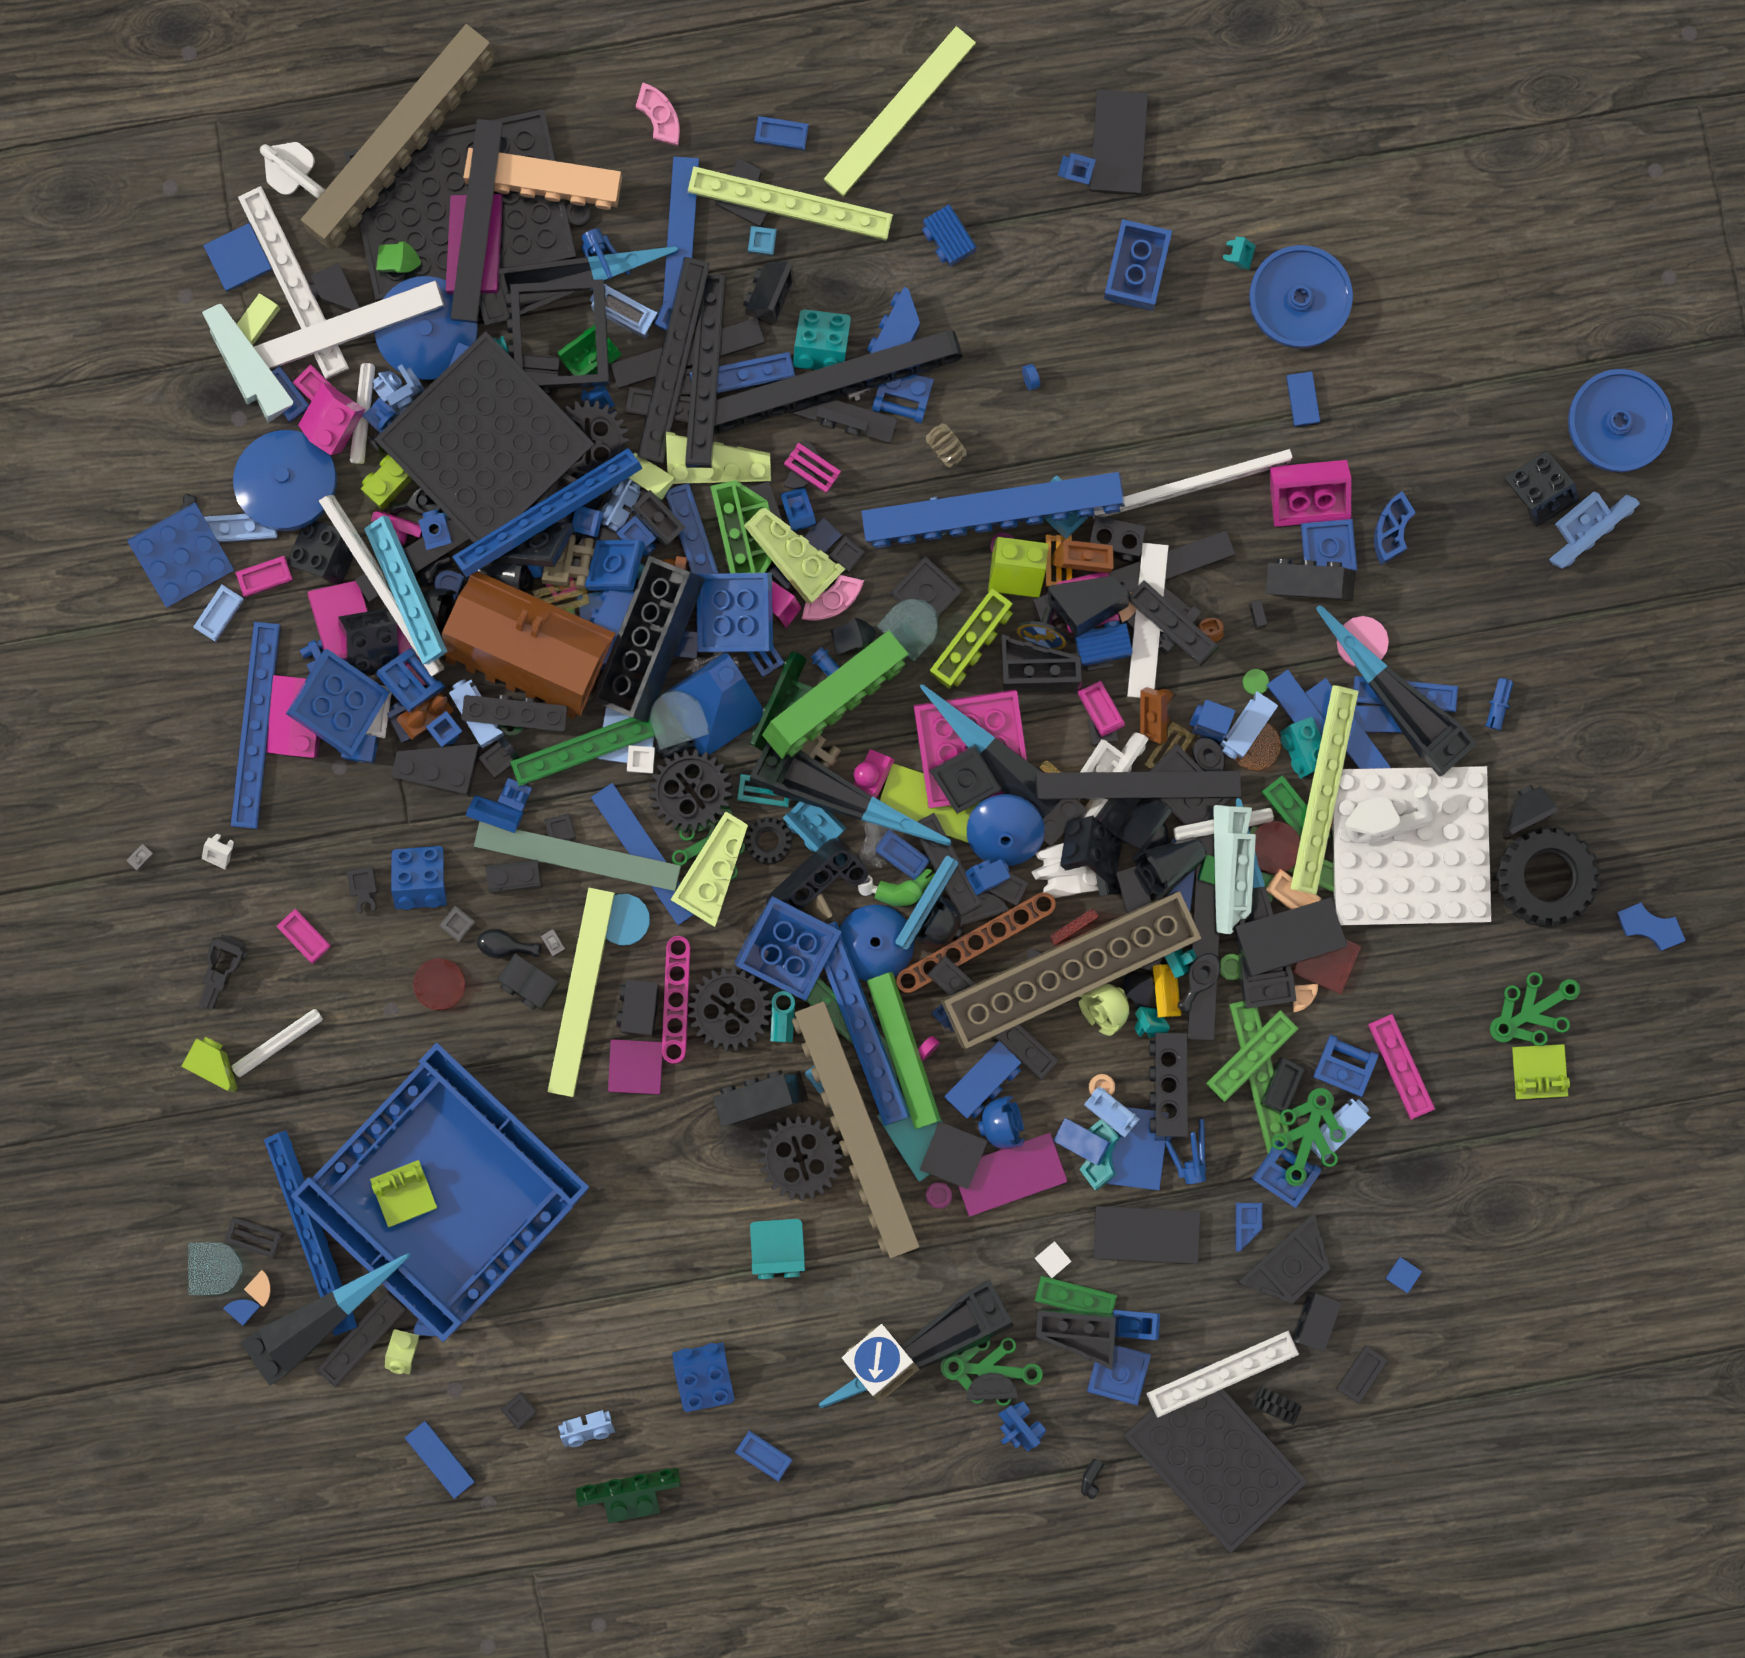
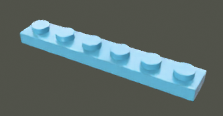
M381 516L364 529L422 664L429 665L447 653V649L389 516Z

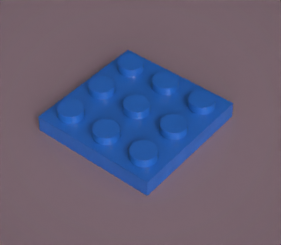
M196 502L127 539L166 608L234 571L232 564Z
M772 573L696 574L705 578L697 598L698 652L773 651Z
M325 649L287 710L286 715L346 756L351 757L354 755L390 692L329 649Z

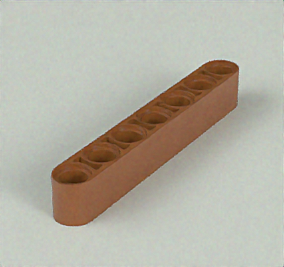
M1039 893L904 969L896 979L898 989L903 993H912L932 982L933 980L923 971L924 964L929 961L937 964L943 956H946V952L949 949H956L960 952V960L954 963L959 967L1049 916L1055 909L1056 902L1054 897L1049 893ZM1039 898H1046L1050 901L1051 907L1048 911L1042 912L1038 910L1036 902ZM1021 910L1027 913V923L1020 925L1014 921V913ZM996 923L1002 924L1006 929L1005 935L1003 937H995L991 932L992 925ZM973 936L980 937L983 941V947L979 950L971 949L968 944L969 939ZM906 974H910L915 978V985L910 989L904 988L900 982L901 977Z

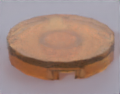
M1266 723L1242 759L1237 757L1234 761L1248 771H1260L1271 766L1281 751V739L1278 731Z

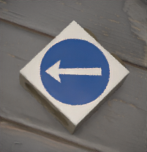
M882 1324L870 1330L862 1341L851 1346L846 1354L841 1357L879 1403L920 1370Z

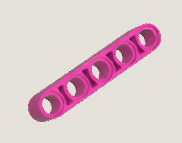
M682 936L672 937L666 946L662 1055L670 1064L681 1063L687 1053L691 947L687 939ZM681 941L685 943L686 950L682 955L672 953L671 948L675 942ZM676 967H680L685 971V976L680 981H674L670 976L671 971ZM674 993H679L684 998L683 1004L679 1007H672L669 1003V999ZM673 1019H679L682 1022V1030L678 1033H671L668 1029V1024ZM672 1045H678L681 1048L680 1057L674 1060L670 1059L667 1056L668 1048Z

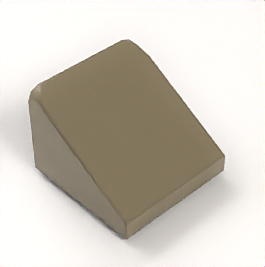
M819 894L805 907L809 915L823 922L833 917L822 894Z

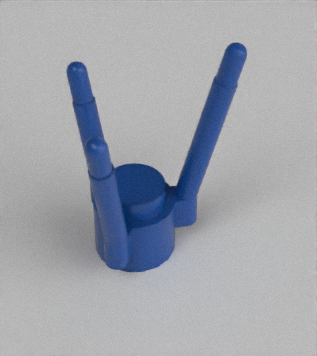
M600 229L590 230L581 237L584 242L581 246L584 256L590 257V252L592 255H598L607 277L611 279L612 274L603 252L606 250L605 246L611 254H616L617 252L611 245L607 235L603 236ZM627 270L625 271V273L627 275H630L631 271Z
M1203 1119L1199 1120V1155L1196 1134L1191 1132L1193 1160L1185 1162V1167L1182 1166L1171 1142L1165 1141L1178 1169L1179 1178L1185 1177L1186 1184L1206 1181L1205 1129Z

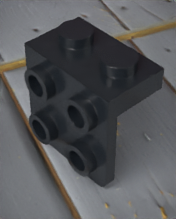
M314 521L308 526L301 528L287 564L293 568L319 576L333 585H339L343 583L354 555L336 527Z
M1093 815L1068 821L1060 866L1065 871L1088 866L1106 883H1115L1122 848L1121 841L1118 837L1111 834Z

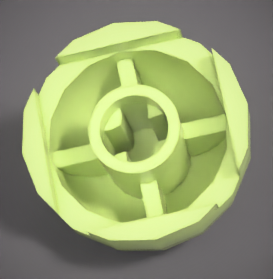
M1106 983L1079 996L1082 997L1078 1003L1083 1015L1092 1026L1096 1022L1102 1027L1099 1030L1102 1034L1113 1035L1126 1023L1129 1015V1004L1124 990L1120 987Z

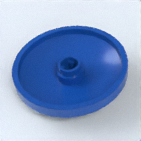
M1306 245L1289 246L1267 257L1254 274L1249 292L1251 313L1258 327L1273 341L1291 348L1318 346L1334 337L1344 326L1350 314L1353 300L1350 278L1341 263L1328 252Z
M431 276L414 277L405 280L393 287L383 299L437 281L445 306L375 332L378 348L385 360L399 372L398 366L401 364L406 370L411 368L416 377L423 380L437 379L449 367L457 343L471 346L477 340L478 323L451 321L454 294L446 293V280Z
M1627 369L1608 370L1589 379L1574 396L1568 414L1569 433L1577 451L1592 465L1610 472H1631L1651 463L1668 443L1673 424L1670 403L1663 390L1644 374Z
M279 430L259 437L243 451L234 470L233 487L236 499L242 510L255 523L271 530L292 531L308 526L324 514L325 510L319 500L328 495H335L337 473L331 456L311 443L303 432Z

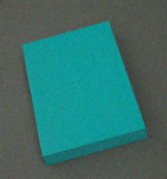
M880 1114L877 1115V1118L917 1180L921 1181L930 1174L921 1171L920 1168L939 1122L915 1129L910 1115V1117L884 1126Z

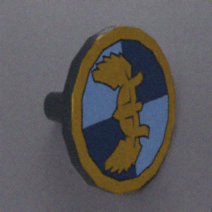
M1052 607L1045 608L1041 622H1022L1017 629L1021 639L1046 649L1059 650L1064 648L1067 643L1066 635L1052 622L1055 609Z

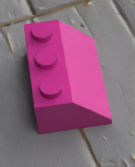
M1347 460L1270 467V491L1274 527L1351 519V474Z
M273 675L267 753L318 757L320 737L286 715L287 710L307 678Z

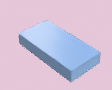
M221 585L194 625V628L216 642L245 599L224 585Z

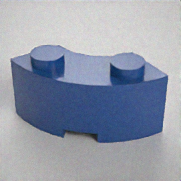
M1403 491L1387 504L1375 527L1374 547L1381 566L1404 553L1407 549L1404 541V528L1416 512Z

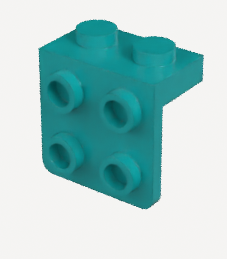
M801 310L794 346L793 367L818 370L844 362L846 359L851 317L846 314Z
M787 1219L751 1223L752 1275L758 1274V1279L774 1278V1273L784 1272V1278L800 1277V1271H805L801 1220Z

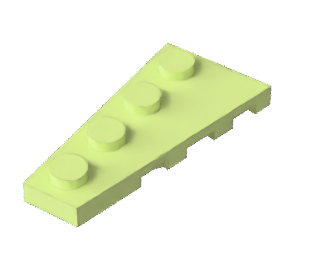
M666 431L668 474L676 478L673 484L716 483L734 480L738 482L771 481L770 453L743 447L735 448L726 446L724 443L714 442L712 468H686L687 437L678 436L675 433Z
M766 508L760 509L744 525L807 604L813 603L845 570L840 564H835L830 560L829 556L823 551L817 550L809 544V541L802 535L799 536L793 532L790 526Z
M725 812L674 893L671 901L713 927H716L748 825Z

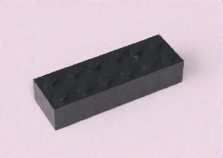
M648 557L591 701L648 723L705 581L704 577L654 557Z

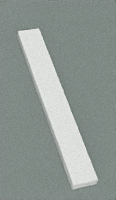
M260 186L239 196L241 205L301 329L326 321L262 187ZM338 345L314 354L326 380L349 369Z
M433 281L254 346V349L271 370L442 308L445 304L438 282Z
M1288 449L1125 496L1126 507H1120V511H1128L1270 470V467L1288 465L1292 460L1291 451ZM1104 510L1094 511L1095 516L1103 518L1117 514H1105Z
M325 496L319 500L320 504L419 657L383 571L335 496ZM436 659L429 665L424 664L431 676L444 670V666L439 659Z

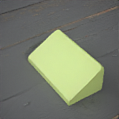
M258 294L237 323V326L252 346L280 310L276 303L261 294Z
M634 453L633 455L638 459L643 469L628 477V479H631L632 482L640 485L647 491L651 490L662 500L676 478L648 460L638 458L637 454Z

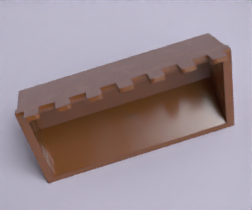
M477 571L470 575L468 583L458 596L442 632V640L447 649V653L444 654L446 662L455 665L457 661L466 665V671L475 674L478 670L485 673L486 680L495 683L497 679L505 682L507 690L515 692L516 688L525 691L526 698L536 699L538 697L545 700V704L564 705L567 707V717L575 719L576 715L581 717L616 633Z

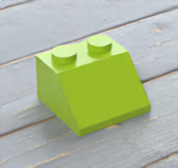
M997 537L994 540L988 592L993 588L1002 594L1039 598L1046 571L1049 544Z
M207 1037L204 1040L196 1039L181 1067L227 1091L236 1092L237 1085L228 1055L221 1050L223 1045Z

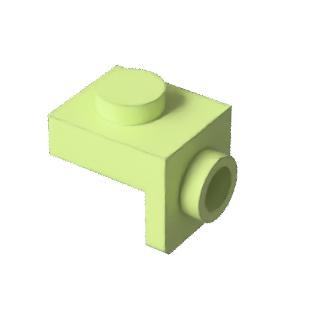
M394 1329L385 1356V1368L396 1374H410L419 1335Z

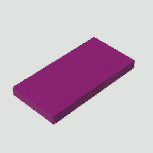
M494 194L481 294L498 293L503 203L501 194ZM451 195L446 273L447 294H454L467 195Z
M1047 1133L1025 1141L1023 1146L1002 1149L982 1156L969 1189L958 1187L970 1217L1066 1183L1067 1179L1051 1134Z

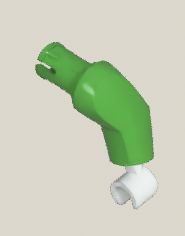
M926 869L914 881L908 880L898 885L880 881L878 886L873 885V879L868 875L866 881L858 885V890L863 896L875 893L874 899L894 907L907 906L917 903L921 899L923 892L928 887L935 873L929 877L928 875L932 871Z

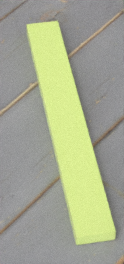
M956 26L827 174L824 181L844 197L976 45V42Z
M694 166L687 192L887 241L893 214Z
M1332 686L1290 888L1292 890L1317 894L1359 692L1357 690Z
M588 888L548 1092L570 1097L575 1095L615 896L613 892Z

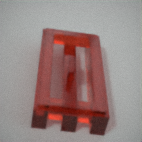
M1090 909L1050 935L1049 939L1055 946L1096 920L1099 916L1094 909Z

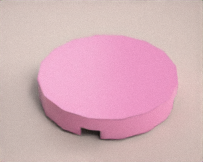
M1361 616L1352 618L1343 625L1380 660L1384 657L1389 641L1387 632L1381 623L1373 618ZM1337 640L1338 653L1342 659L1349 665L1356 667Z

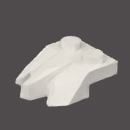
M1064 843L1049 846L1036 852L1037 858L1043 860L1044 865L1031 873L1035 879L1048 880V884L1044 887V893H1049L1054 898L1099 891L1096 873L1088 866L1067 871L1060 866Z

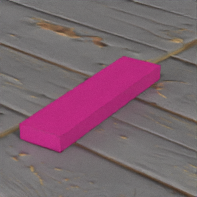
M1393 1014L1368 1024L1410 1120L1435 1110Z

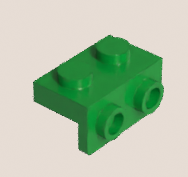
M595 325L588 328L582 335L565 345L557 353L572 376L594 375L598 373ZM608 337L610 364L619 358L621 353Z

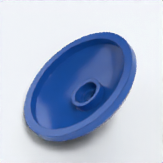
M1002 794L985 799L974 808L967 822V839L975 854L985 861L989 859L992 862L1000 859L1004 860L1008 866L1021 864L1033 857L1040 849L1045 834L1044 821L1038 809L1028 800L1015 795ZM1007 836L1010 839L1008 841H1003L1001 838Z
M867 905L858 908L846 917L839 928L842 931L843 940L857 977L860 980L867 981L889 972H893L894 977H896L907 967L912 958L914 941L907 950L895 943L907 920L890 907ZM872 938L880 940L878 947L871 946L870 941Z

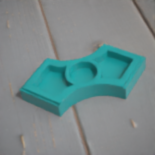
M1102 1119L1088 1130L1110 1141L1111 1144L1100 1166L1086 1160L1080 1168V1171L1090 1185L1097 1191L1117 1175L1112 1164V1153L1116 1143L1121 1139L1118 1132Z

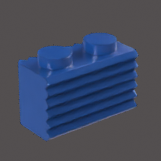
M950 204L923 220L924 228H922V232L929 242L934 241L938 248L935 250L936 255L942 264L947 262L948 266L951 267L976 252L974 242Z
M1111 621L1104 624L1105 628L1096 630L1092 628L1079 637L1074 636L1078 656L1081 657V667L1131 657L1133 652L1126 623L1120 624L1119 621Z

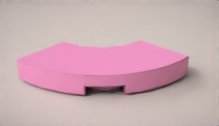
M642 83L636 109L645 113L652 121L654 128L653 140L678 146L680 126L672 104L658 89Z
M839 575L835 584L827 591L822 592L813 603H805L802 620L821 621L841 614L856 600L864 580Z

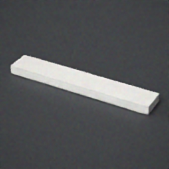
M1142 543L1138 586L1145 580L1162 596H1164L1168 545ZM1137 609L1135 613L1132 643L1133 654L1131 656L1127 697L1140 698V690L1145 687L1155 688L1160 630Z
M1286 1331L1146 1394L1158 1418L1299 1355L1289 1331Z

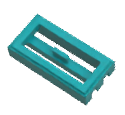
M741 774L737 801L789 807V798L784 797V801L743 795L744 791L778 796L769 789L745 786V781H750V776Z

